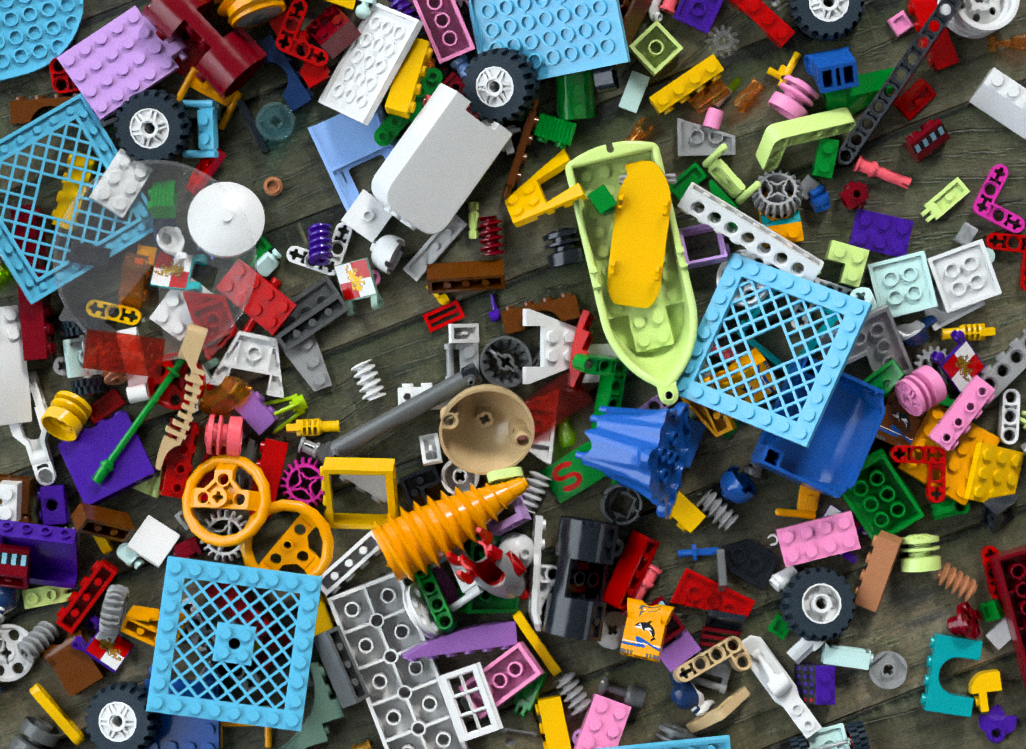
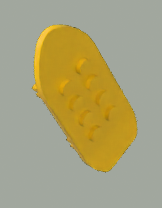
M650 160L639 163L631 170L623 181L617 197L607 275L608 293L613 303L617 305L649 308L656 300L661 288L671 212V192L663 171L655 162Z

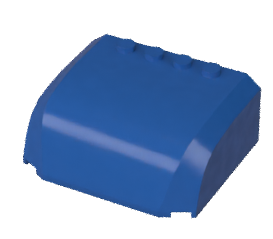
M809 357L799 360L801 369L811 365ZM812 358L814 364L820 362L819 360ZM796 362L790 365L788 369L789 374L799 371ZM822 365L816 367L818 373ZM813 369L803 373L806 381L816 378ZM842 372L809 447H803L762 430L753 450L751 463L816 492L840 498L844 492L855 485L886 413L884 406L885 391ZM800 374L790 378L793 387L803 383ZM788 380L783 381L780 388L781 392L790 389ZM814 383L808 385L810 391ZM805 387L795 390L798 399L808 395ZM792 392L782 396L785 405L795 401ZM780 398L775 399L772 406L773 410L782 406ZM806 400L800 403L802 409ZM797 404L787 408L790 417L800 413ZM784 410L776 413L786 417Z

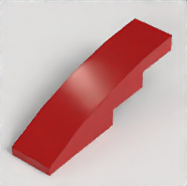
M584 309L576 328L570 361V386L577 392L586 373L575 370L572 366V360L576 354H590L587 351L593 339V335L588 330L594 316L591 312Z

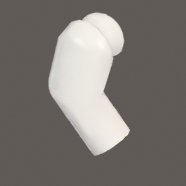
M653 0L648 9L649 17L653 22L656 20L660 22L663 19V14H661L659 9L662 0Z

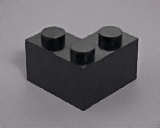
M436 464L399 477L411 511H413V501L420 506L427 505L425 489L442 482Z

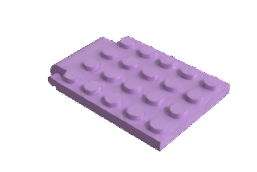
M136 6L57 57L100 121L122 108V103L126 100L130 101V96L149 90L179 70V66L174 61L175 58L179 56L182 61L188 58L185 52L189 47L183 38L179 37L170 44L166 40H160L155 34L157 32L156 28L145 16H142Z

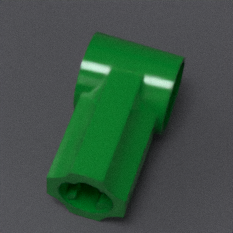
M953 499L930 504L931 515L935 521L959 514H966L970 510V503L968 501L962 510L956 509L957 502Z

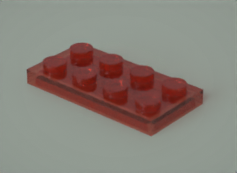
M87 329L83 368L161 378L166 339Z
M570 370L524 400L534 420V440L593 401L582 384L578 392L570 386Z

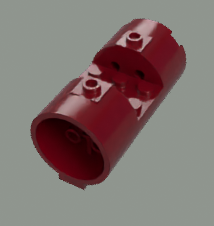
M152 0L149 7L146 5L143 8L142 14L156 28L157 32L155 34L160 40H166L170 44L187 33V38L194 45L197 43L201 48V53L204 55L195 67L197 73L195 76L202 84L206 82L208 86L210 85L222 99L229 97L240 89L268 59L263 49L242 27L222 37L211 26L204 16L215 3L213 0Z

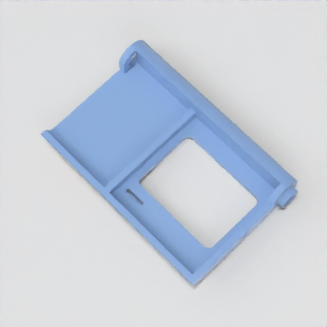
M381 103L368 126L343 114H339L317 125L308 127L346 211L349 210L360 195L349 170L379 155L384 156L386 160L398 143L397 137L390 145L385 147L379 146L374 140L375 131L387 118Z

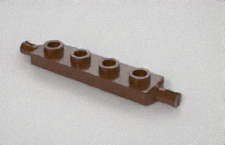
M538 98L532 101L534 106L529 110L507 183L504 184L502 197L509 198L515 182L519 183L522 172H519L521 164L525 165L528 154L524 152L526 146H531L533 135H530L532 127L536 128L539 117L536 116L540 100Z

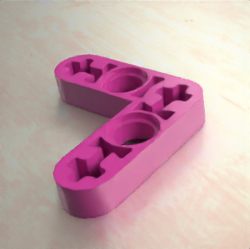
M997 164L990 169L973 202L972 210L979 217L1010 233H1019L1025 227L1023 218L994 203L1008 177L1007 167ZM1001 168V173L1004 175L999 176L996 182L989 181L990 178L992 180L995 179L997 173L994 171ZM987 185L995 187L993 195L986 194L985 188ZM981 195L991 199L990 202L987 200L984 204L986 210L979 212L977 204H981L984 198H981ZM997 210L1003 213L1004 217L1001 221H996L993 217L994 212ZM1008 215H1010L1011 217L1008 220L1012 222L1018 220L1020 228L1013 229L1011 223L1007 222L1006 226L1003 223L1007 220Z

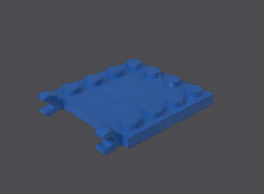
M149 666V676H150V678H151L152 666ZM211 672L205 676L206 680H204L209 687L217 681ZM150 678L145 679L147 692H149ZM181 679L172 684L178 693L187 687ZM186 679L189 684L195 681L194 679ZM200 681L192 686L197 695L206 690ZM217 684L211 690L218 698L221 696V685ZM169 688V694H174L171 688ZM189 689L181 694L194 697ZM209 692L200 697L213 699ZM162 713L163 716L160 717V721L163 722L162 728L158 729L160 734L158 738L154 739V743L146 748L221 749V721Z

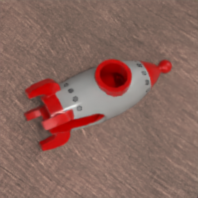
M480 527L476 529V532L481 536V541H478V543L485 550L486 556L483 559L475 562L462 553L459 557L451 551H447V560L455 566H463L467 571L466 573L460 570L456 572V576L462 582L472 584L475 581L488 593L500 598L513 599L520 597L522 600L529 598L530 593L526 589V582L523 576L527 572L525 566L512 551L505 554L498 547L491 545L493 534L488 530Z

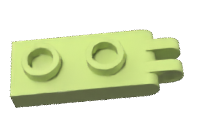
M956 177L924 205L926 209L920 214L922 216L928 212L931 214L925 219L927 222L933 218L937 220L967 195L970 190Z
M48 585L22 590L25 609L67 602L68 597L73 592L67 593V590L71 588Z

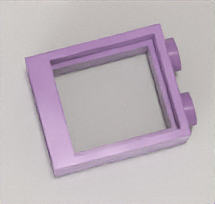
M707 224L678 228L682 246L685 250L684 255L686 263H688V269L727 261L728 255H730L729 244L724 242L723 237L726 236L716 233L721 255L689 261L684 237L714 230Z
M522 495L512 502L516 514L499 523L493 519L487 525L493 535L501 536L531 520Z

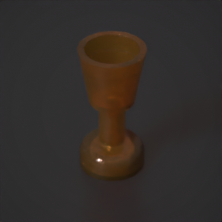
M1026 33L1011 36L1010 39L998 40L996 35H989V53L995 54L998 52V48L1001 47L1026 51Z

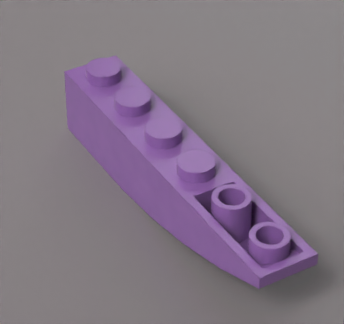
M506 620L458 628L453 632L443 633L435 638H430L401 655L402 658L408 659V662L420 661V657L437 659L438 655L445 654V657L457 656V652L474 654L475 650L482 649V652L493 651L494 647L510 649L512 648L511 645L517 644L516 622Z

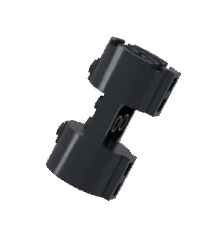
M561 516L555 547V555H558L559 559L554 590L548 592L542 631L568 638L601 641L607 605L606 601L603 600L608 564L613 565L619 526L605 521Z

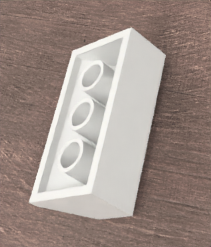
M992 68L969 100V103L1026 140V88L996 68Z

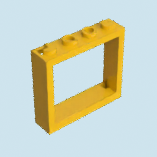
M325 457L324 465L320 466V476H323L324 479L321 483V489L325 491L323 495V506H326L324 519L328 521L330 528L375 529V521L380 525L387 523V514L334 513L331 474L384 475L386 479L388 514L394 519L399 517L395 459Z

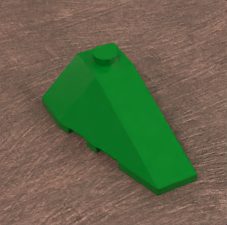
M895 67L858 75L859 86L822 93L826 111L846 107L851 115H854L867 107ZM888 86L886 94L894 90V87Z

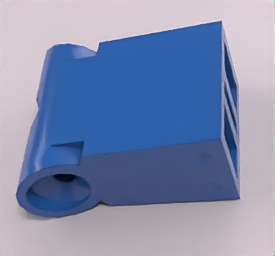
M849 46L804 55L806 72L814 78L821 94L859 86L857 64L850 52Z

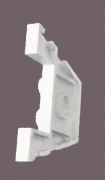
M523 309V326H540V367H523V384H531L569 369L572 345L577 327L534 310Z
M238 331L211 377L209 384L227 387L230 370L235 368L270 375L266 395L284 398L277 339L275 337Z

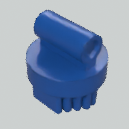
M822 184L808 192V202L813 207L815 213L825 211L831 207L829 193L825 192V187Z

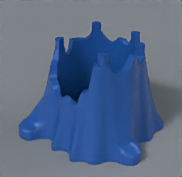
M679 402L671 409L649 410L601 405L599 411L607 414L599 416L592 414L590 422L597 423V427L585 430V434L592 443V448L587 452L576 451L575 458L581 459L583 465L602 471L607 477L618 481L619 485L633 489L645 496L657 506V516L668 519L676 503L677 492L682 486V473L686 468V457L690 447L689 404Z

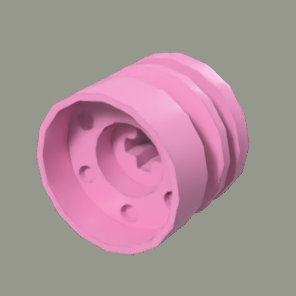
M786 74L783 78L785 83L781 82L779 84L784 94L775 91L768 104L790 120L807 116L808 112L803 105L813 107L814 103L811 100L816 101L819 95L803 80Z
M927 365L919 367L895 384V393L899 403L913 416L922 415L947 397L946 385L937 371Z

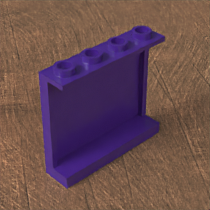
M118 411L113 414L112 418L98 421L95 427L82 429L76 440H62V443L57 445L78 492L86 504L97 506L159 475L156 467L152 465L136 431L114 462L113 472L110 471L102 485L91 479L100 467V462L108 459L133 424L130 418L131 414L127 411Z
M0 519V543L31 547L32 575L29 583L71 589L76 588L79 577L76 529Z

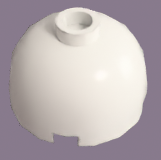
M385 235L378 241H374L370 251H372L371 259L375 267L390 274L389 269L393 271L401 259L403 252L400 249L401 246L405 247V240L394 235Z
M517 532L508 533L501 538L498 548L505 554L512 551L525 568H528L533 563L534 542L531 538Z

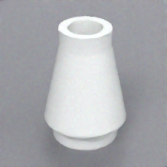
M793 566L787 567L773 574L769 582L777 592L784 591L786 583L798 572Z

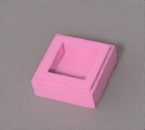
M904 10L887 20V23L897 37L914 26Z

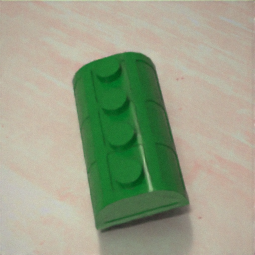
M593 69L556 76L555 88L558 118L573 120L596 117Z

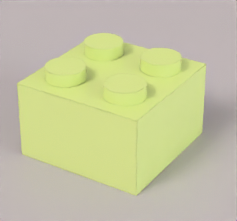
M656 20L628 47V50L655 77L683 50V47Z

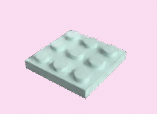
M925 251L868 264L877 305L880 307L887 304L893 318L938 307Z

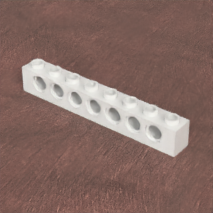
M691 182L677 205L683 213L693 215L701 224L711 226L716 233L724 234L734 244L744 246L749 253L757 254L763 258L764 262L769 265H775L781 271L813 282L823 267L824 262L694 182ZM696 203H702L705 208H698ZM712 213H719L721 218H715ZM729 223H735L738 228H731ZM745 233H752L754 238H748ZM762 243H768L771 248H764ZM784 253L787 255V258L783 259L778 254ZM801 263L804 266V268L799 269L795 266V264Z

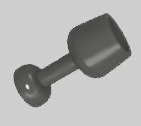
M603 676L597 694L604 695L607 691L623 696L625 705L641 709L647 690L635 684H630L626 690L609 684L608 678Z

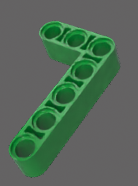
M576 354L572 360V366L575 370L586 374L600 375L593 415L607 414L599 411L601 405L621 407L627 367L622 361L611 355ZM592 422L591 429L597 427V423Z
M430 564L427 566L428 576L426 574L420 575V571L415 573V577L436 625L442 631L450 633L456 629L457 621L450 610L447 598ZM435 584L434 591L429 593L427 591L428 587ZM442 601V607L435 610L436 603ZM450 618V624L447 627H443V621Z

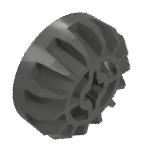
M501 336L491 340L484 347L480 356V368L484 377L491 384L504 388H511L522 383L523 367H531L532 365L531 354L527 346L519 339L511 336ZM501 349L513 350L511 354H500L498 352ZM514 353L519 358L518 367L514 364V358L512 357ZM499 355L501 358L503 357L505 359L509 357V362L514 367V369L507 365L505 367H502L501 365L503 362L497 356ZM493 357L497 359L499 367L497 372L493 367ZM501 370H511L514 372L511 375L499 374Z

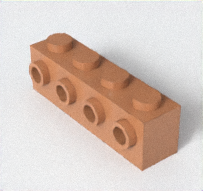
M881 530L878 536L874 535L871 546H874L872 553H868L865 560L868 566L866 570L863 569L859 580H862L860 587H856V600L854 604L877 612L903 538Z

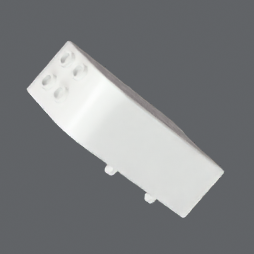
M442 83L439 84L379 168L372 180L371 187L375 198L386 206L384 208L385 211L413 231L417 228L426 234H437L448 226L513 135L495 121L490 123L486 119L480 122L466 111L471 102L456 90Z

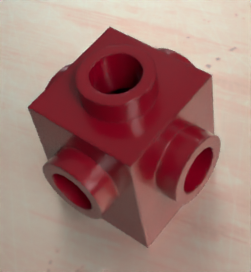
M854 181L849 182L843 186L845 190L838 194L848 211L855 206L857 209L867 204L866 199L870 197L868 195L870 192L865 183L861 184L860 181L856 183Z

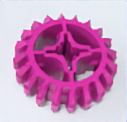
M302 457L301 464H299L298 460L295 459L293 461L295 467L288 464L287 467L290 471L283 470L287 477H281L280 480L286 481V484L280 485V488H286L287 491H284L282 495H290L286 500L293 498L295 501H302L309 506L313 502L314 506L317 507V499L323 503L322 495L325 494V491L320 489L319 493L315 496L313 484L321 479L322 483V480H324L323 476H320V468L318 467L320 461L316 460L312 464V458H309L308 463H305V458ZM302 467L311 468L318 474L309 477ZM297 470L299 482L291 487V477ZM303 478H306V480L315 479L308 485L309 489L306 486L297 487L304 482ZM304 490L310 499L300 498L294 492Z

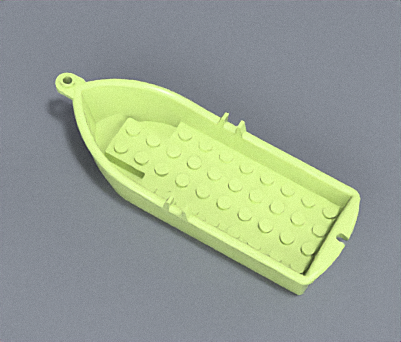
M645 141L612 143L614 148L612 153L607 152L606 144L595 147L566 164L565 172L569 188L579 183L587 196L604 184L617 202L621 187L619 176L627 175L626 164L650 160L655 162L665 174L660 149L654 142ZM588 198L584 201L582 199L573 202L574 211L605 336L622 363L635 375L656 386L659 399L663 404L672 405L678 399L676 381L685 370L691 358L698 327L695 297L672 200L661 288L656 300L649 308L613 303L608 293L607 275L615 210L606 216L603 213L599 215ZM668 391L672 393V397L670 399H667L665 397V394Z

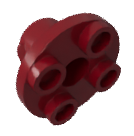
M967 601L959 603L957 615L949 617L947 620L949 631L953 635H965L969 640L982 636L978 622L981 619L979 612L973 610Z

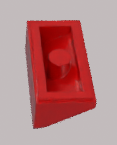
M920 78L893 105L910 121L937 94L927 81Z

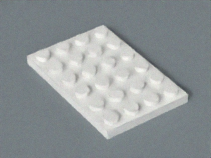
M379 3L370 5V16L362 19L358 27L362 35L347 47L318 100L320 104L367 126L424 24L416 18Z

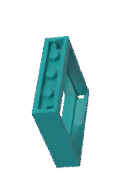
M771 289L773 295H775L778 292L776 290ZM768 294L767 297L761 302L770 299V294ZM760 307L750 311L753 320L761 313ZM823 308L824 312L828 315L834 313ZM837 316L827 320L830 328L838 320ZM748 317L746 321L742 319L740 324L742 325L749 322L750 318ZM825 322L818 328L817 333L827 330ZM748 327L743 328L745 337L749 336V334L745 332L748 329ZM737 331V335L742 338L740 331ZM754 338L747 341L776 366L784 363ZM816 339L807 343L809 351H812L817 346L818 342ZM803 347L796 356H801L807 353L805 347Z

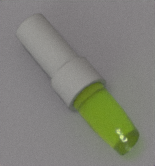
M735 78L724 88L721 95L713 103L715 107L719 108L733 94V91L741 82V78Z

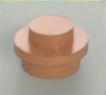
M269 177L265 180L263 187L268 195L276 196L281 193L283 184L279 178Z

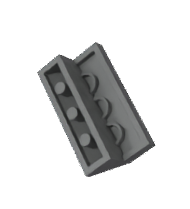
M328 275L291 299L298 307L276 333L275 337L287 352L350 309Z

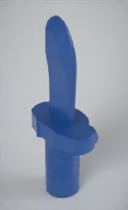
M691 544L692 549L678 550V558L693 557V561H697V556L714 555L716 550L720 548L696 549V544Z

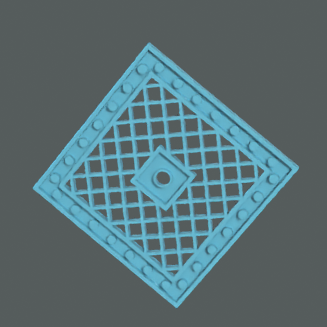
M168 556L146 711L301 732L323 576ZM185 578L191 579L184 585ZM198 580L211 582L203 588ZM195 582L200 591L192 596L186 587ZM217 582L230 585L222 590ZM214 584L220 593L211 599L205 590ZM236 585L248 586L249 588L241 593ZM233 586L239 596L230 601L224 592ZM256 588H263L269 590L265 592L263 595H260ZM252 589L258 598L250 604L244 595ZM275 590L285 591L288 593L280 598L278 594L275 592ZM184 591L189 599L181 604ZM272 592L277 601L269 607L263 597ZM203 593L208 602L200 607L194 598ZM294 593H300V600ZM291 594L297 603L288 609L282 600ZM222 595L228 604L219 609L214 600ZM242 598L247 607L239 612L233 603ZM261 600L267 609L258 615L252 606ZM190 601L197 608L191 615L183 608ZM211 603L217 612L208 618L202 609ZM278 603L286 611L279 617L272 611V608ZM299 605L296 619L290 611ZM230 606L236 615L227 620L222 611ZM248 609L255 615V618L249 623L241 615ZM181 610L183 614L186 616V619L179 623ZM269 611L275 620L266 626L260 617ZM198 612L206 620L199 626L192 619ZM219 614L224 622L218 621L216 628L211 620ZM289 614L294 623L285 628L280 619ZM239 617L244 625L230 622ZM258 619L264 628L256 634L257 626L249 625ZM189 620L195 629L186 634L181 625ZM277 622L283 631L274 636L269 627ZM206 623L214 630L207 637L200 630ZM296 625L295 636L293 638L291 634L288 632V630ZM179 630L183 638L176 643L177 631ZM266 630L272 639L264 645L258 636ZM197 631L203 640L195 646L189 636ZM286 633L292 642L283 648L277 639ZM216 634L215 644L213 647L212 644L208 641V639ZM237 638L240 641L239 648L232 649L229 646L230 639ZM186 639L192 649L184 654L178 645ZM256 640L261 648L253 653ZM205 642L212 651L203 657L197 648ZM275 642L280 651L272 656L266 647ZM293 644L292 657H290L285 650ZM176 649L181 657L173 662ZM262 650L269 657L263 664L255 657ZM195 651L200 660L192 665L186 656ZM283 652L289 661L280 667L274 658ZM212 653V661H219V663H217L213 667H211L209 663L206 661V658L210 656ZM182 659L189 666L183 673L175 666ZM253 659L258 667L250 673L245 665L251 666ZM270 661L277 667V670L271 675L264 669V666ZM203 662L209 670L200 676L194 667ZM225 662L239 665L230 670ZM291 663L288 677L283 669ZM222 664L228 673L219 678L214 669ZM242 667L247 676L239 681L233 672ZM173 668L178 676L171 681V674ZM261 669L267 678L258 684L252 675ZM190 670L198 678L191 684L183 676ZM211 672L217 681L209 687L203 678ZM278 672L286 679L279 686L272 679ZM229 675L236 682L230 689L222 682ZM248 678L255 684V687L249 692L241 684ZM181 679L187 687L178 693L172 684ZM269 680L275 689L266 694L261 685ZM198 681L206 689L199 695L192 688ZM288 683L287 693L285 696L283 692L280 690V688ZM220 684L225 693L217 698L211 689ZM237 686L245 694L238 700L231 694V691ZM169 688H171L174 694H169ZM258 688L264 697L256 703L250 694ZM189 689L194 697L181 694ZM277 691L283 700L274 705L269 697ZM209 692L213 699L200 697ZM228 695L233 702L222 701L220 699ZM247 697L252 704H244L239 702ZM267 700L271 707L259 706V704ZM285 702V708H284V709L278 708L279 706H281V705Z

